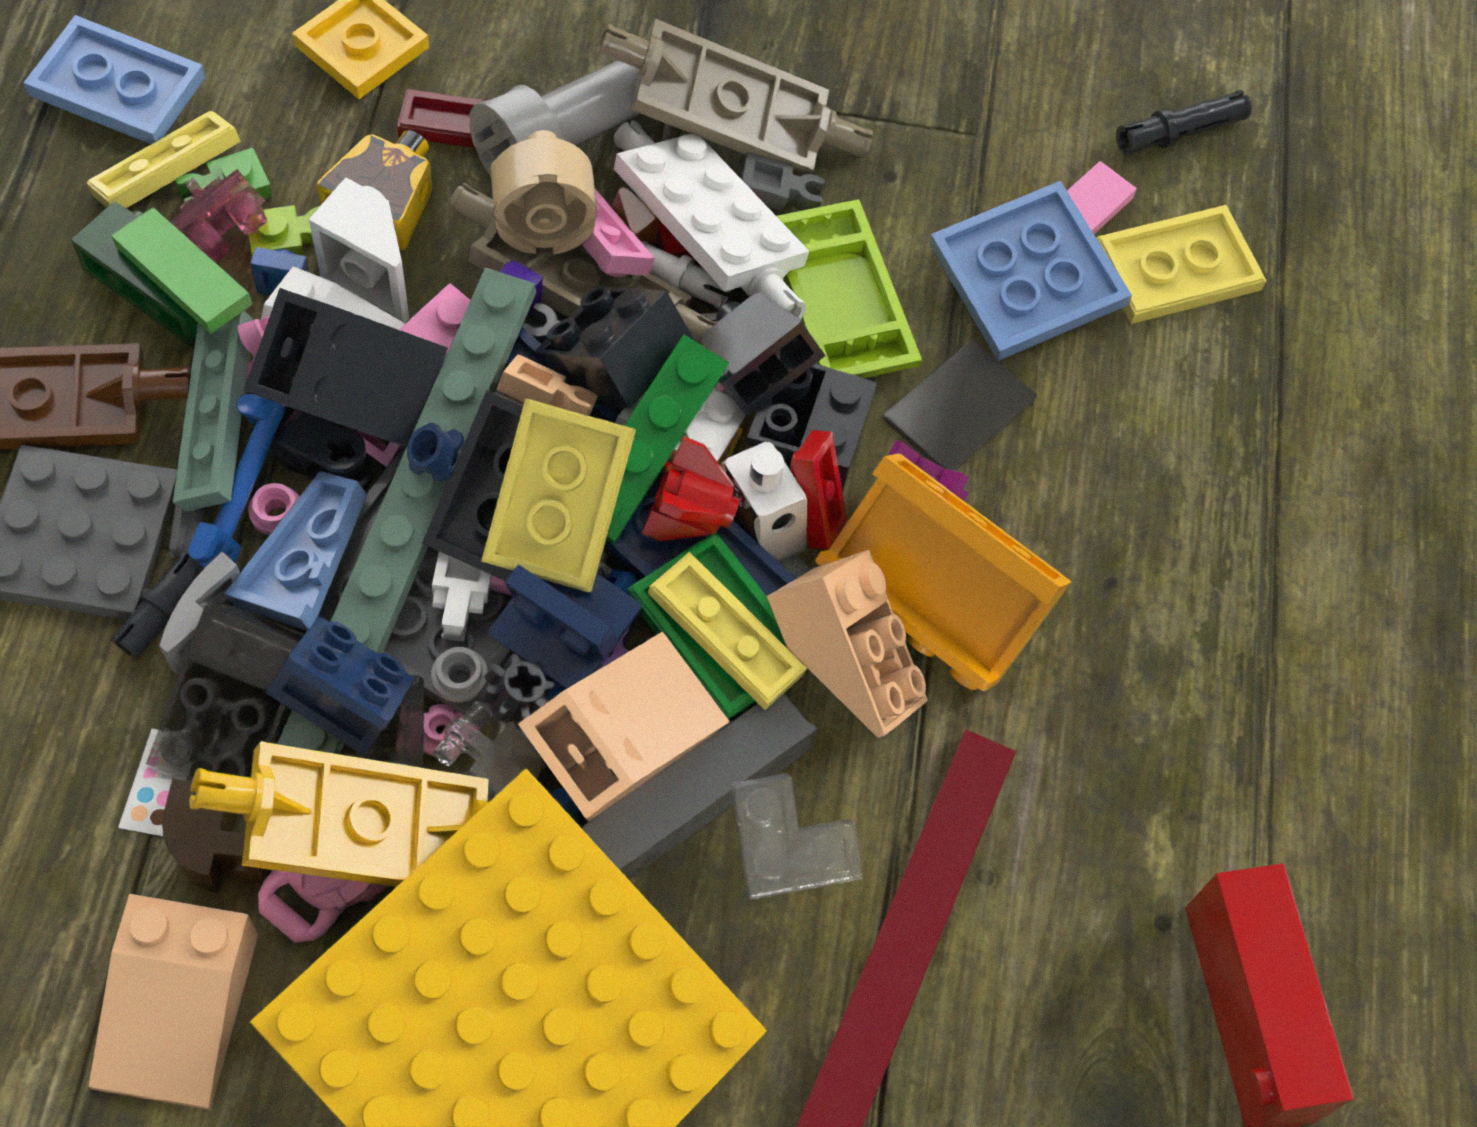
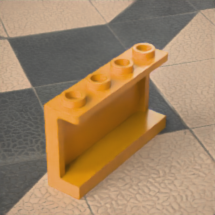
M893 454L884 456L872 473L877 477V480L830 549L821 551L814 561L819 566L869 550L874 563L881 568L886 581L885 592L894 614L901 619L905 632L909 634L907 641L910 645L926 656L933 657L936 655L952 667L949 671L951 676L963 686L971 690L979 688L985 692L998 684L1072 581L903 455Z

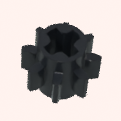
M512 654L505 663L504 669L499 665L493 664L484 677L491 686L483 691L479 700L489 703L490 709L494 713L492 719L494 723L500 720L514 722L517 730H521L518 724L547 703L542 698L547 696L555 685L554 682L545 681L544 674L540 670V661L533 664L525 661L520 662L517 654Z

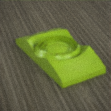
M857 199L776 216L809 250L805 266L789 271L783 277V281L807 305L806 312L800 321L826 355L816 364L861 378H869L921 366L922 358L860 200Z

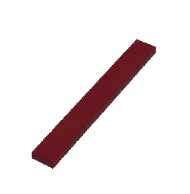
M965 729L796 1127H863L1017 751Z

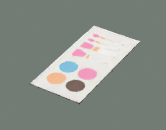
M151 729L118 828L164 837L162 819L172 779L188 780L201 738Z

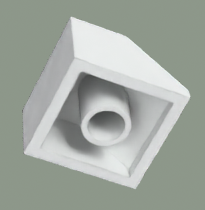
M345 177L309 219L320 277L337 283L403 323H406L409 319L403 267L389 201L375 188L370 186L363 187Z

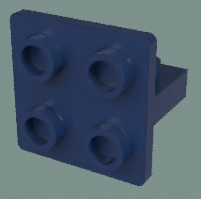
M518 564L505 581L513 598L490 627L489 635L524 661L532 664L540 661L542 673L567 689L599 670L641 612V605L639 601L598 574H596L592 591L585 592L540 579Z
M317 617L289 655L266 693L354 750L365 755L380 732L391 721L414 678L405 672L403 665L394 657L385 653H376L357 641L355 634L343 624L334 621L328 622L322 617Z

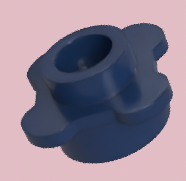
M434 422L418 428L411 435L407 444L406 452L411 472L417 475H421L424 472L429 473L438 482L447 480L452 474V467L457 460L458 450L463 447V434L456 429L448 432L443 431Z

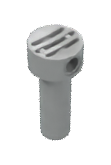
M617 60L542 96L526 85H517L511 87L504 95L475 104L470 111L469 126L473 144L489 176L491 177V164L503 151L518 142L527 140L530 134L535 131H551L558 139L570 142L576 146L640 115L641 113L630 109L638 77L636 67Z

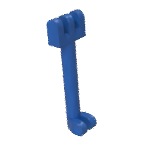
M245 394L237 401L238 411L255 427L234 474L231 501L222 503L213 525L199 522L189 546V555L204 568L221 552L236 563L242 547L232 539V536L286 410L283 405L252 394Z

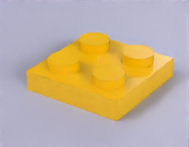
M338 0L292 33L295 47L358 99H361L429 49L428 35L385 0Z

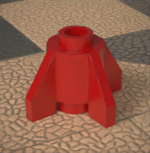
M683 437L673 463L668 461L662 470L661 483L654 500V506L659 507V509L651 507L641 534L659 541L714 535L720 526L724 528L730 526L739 505V498L732 495L734 489L733 482L704 444L688 437Z

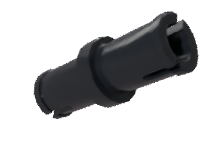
M180 553L177 556V560L152 590L146 588L139 596L141 604L118 632L113 634L110 640L129 656L131 655L136 660H140L145 650L168 623L172 612L183 594L205 568L192 557H188L185 553Z

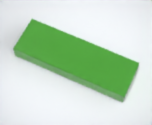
M151 208L111 235L116 248L210 334L253 305L249 293L155 208Z

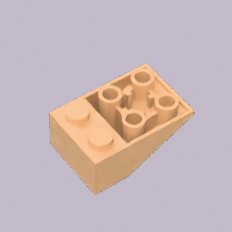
M866 550L816 567L771 593L767 598L787 648L879 738L888 734L925 704L928 699L925 694L926 684L921 670L914 665L905 643L906 632L901 619L894 614L885 592L886 581L881 568L874 563L870 551Z
M661 632L567 688L518 725L584 817L590 822L730 722L666 635Z

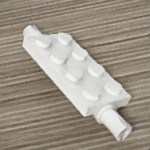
M631 121V124L626 122L621 125L614 135V143L624 152L617 153L614 170L723 291L741 287L749 297L761 292L801 319L806 312L807 305L785 284L783 277L789 271L805 266L809 250L700 136L688 134L655 143L643 131L638 122Z

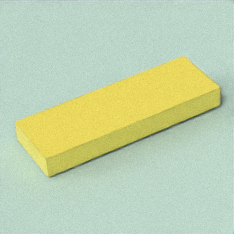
M209 111L91 178L86 183L93 197L106 208L114 201L128 208L241 141L235 127L213 111Z
M690 552L650 585L648 594L764 710L771 706L806 672L807 667Z

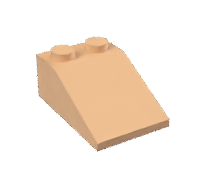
M129 894L111 952L88 1086L91 1090L211 1110L258 938V933L248 914Z

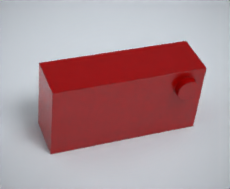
M1280 863L1216 873L1185 909L1244 1126L1297 1127L1314 1124L1354 1100L1285 865Z

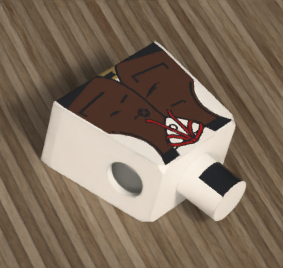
M764 442L723 461L721 468L734 484L732 495L739 498V505L733 521L779 563L806 551L807 499L804 491L785 464L783 456L776 450L774 445L770 442Z

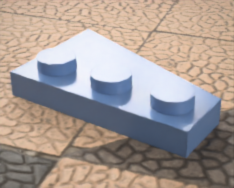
M320 471L224 593L236 608L308 631L317 619L366 500L367 494L358 481Z

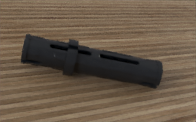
M1237 90L1225 96L1209 99L1178 110H1158L1145 120L1119 126L1116 130V143L1119 150H1123V154L1127 156L1150 147H1170L1183 137L1248 119L1252 110L1251 101L1248 95H1244L1243 90Z

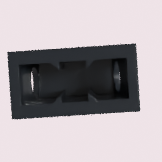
M761 292L753 294L741 304L738 302H728L722 305L716 314L717 323L704 332L702 337L705 348L730 362L719 383L746 417L826 356L798 317Z

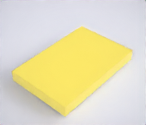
M1227 205L1096 237L1132 294L1129 305L1123 307L1130 324L1262 291L1266 283V279Z
M525 398L481 561L513 571L519 564L540 579L591 592L636 429Z

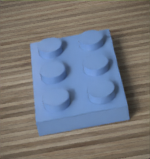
M75 15L24 81V86L28 96L146 143L153 144L165 136L206 77L202 64Z

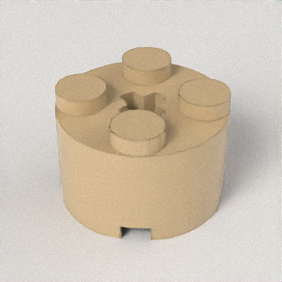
M540 130L530 134L527 140L507 148L491 164L496 228L499 236L509 246L521 252L536 254V248L552 247L553 254L578 247L591 236L596 225V194L591 162L580 148L570 142L558 139L551 131Z

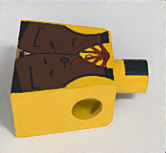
M406 130L396 144L376 135L365 136L318 181L317 188L321 205L345 177L363 187L370 186L375 188L389 201L398 246L400 250L404 251L409 244L432 192L430 163L424 158V155L429 150L427 141L420 134L411 130Z

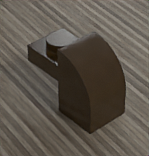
M172 779L163 813L162 830L167 848L185 877L196 886L214 893H219L224 871L228 872V876L235 880L248 883L262 882L263 878L267 877L273 870L242 866L245 834L233 832L237 814L202 808L191 809L189 804L190 796L197 793L190 791L192 781Z

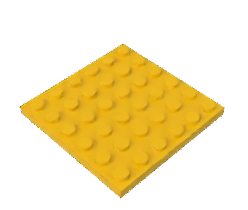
M527 769L522 771L249 1022L345 1127H676L767 1032L763 1025Z

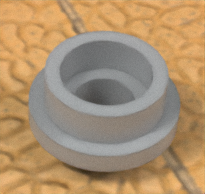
M454 647L442 653L435 660L431 670L432 684L435 691L442 698L451 702H467L479 696L485 689L487 681L484 676L488 669L484 659L477 652L464 647ZM457 671H465L470 675V678L463 683H454L450 680L451 675Z

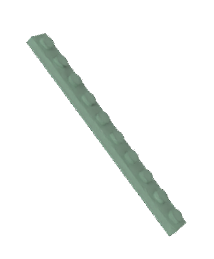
M489 268L484 269L413 433L418 428L434 422L443 431L448 432L452 429L460 431L465 442L486 390L494 392L536 295L534 283ZM407 447L331 621L338 622L349 628L355 634L357 641L376 653L384 652L428 546L422 544L449 480L448 478L443 482H438L429 473L424 472L421 475H417L411 472L406 452ZM293 710L277 743L278 745L339 755L344 746L342 741Z

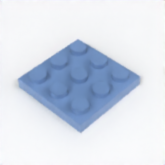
M1061 181L931 234L930 246L998 361L1128 306L1132 297L1129 289Z

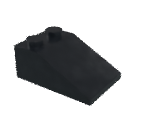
M486 390L422 544L506 581L513 570L485 563L481 560L524 403L504 394Z

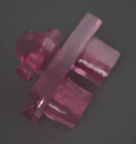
M236 169L223 180L218 176L204 188L194 177L185 184L194 196L179 207L182 213L170 221L172 225L216 263L228 254L230 248L221 235L235 224L245 234L254 233L267 223L268 219L261 206L265 200L242 173Z

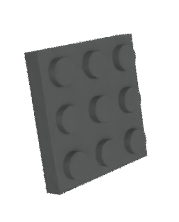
M21 445L0 503V600L127 620L141 604L139 596L146 588L149 589L175 506L173 497L177 470Z

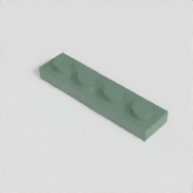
M245 311L212 334L198 323L173 503L186 512L231 501L242 414L237 409V401L245 394L244 389L250 354L240 339L237 326L254 320Z

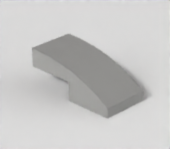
M223 552L211 561L192 582L172 612L164 630L160 648L169 668L176 675L182 672L219 639L212 618L230 603V600L224 593L240 574L238 566Z

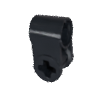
M297 409L276 432L269 448L271 454L284 466L311 479H314L321 471L358 481L363 490L369 487L373 479V470L369 460L366 458V444L359 433L341 424Z

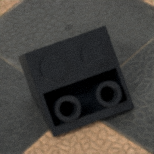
M601 286L585 294L580 301L581 306L567 319L555 324L548 331V338L533 353L544 366L566 376L565 382L570 386H579L598 395L595 405L630 409L648 390L682 336L686 335L692 340L694 339L667 291L642 290L641 288H607L606 286Z
M814 364L757 409L747 437V443L752 447L764 442L772 443L776 450L781 453L785 464L790 470L793 454L801 448L812 430L831 431L833 433L841 485L844 492L870 413L877 382Z

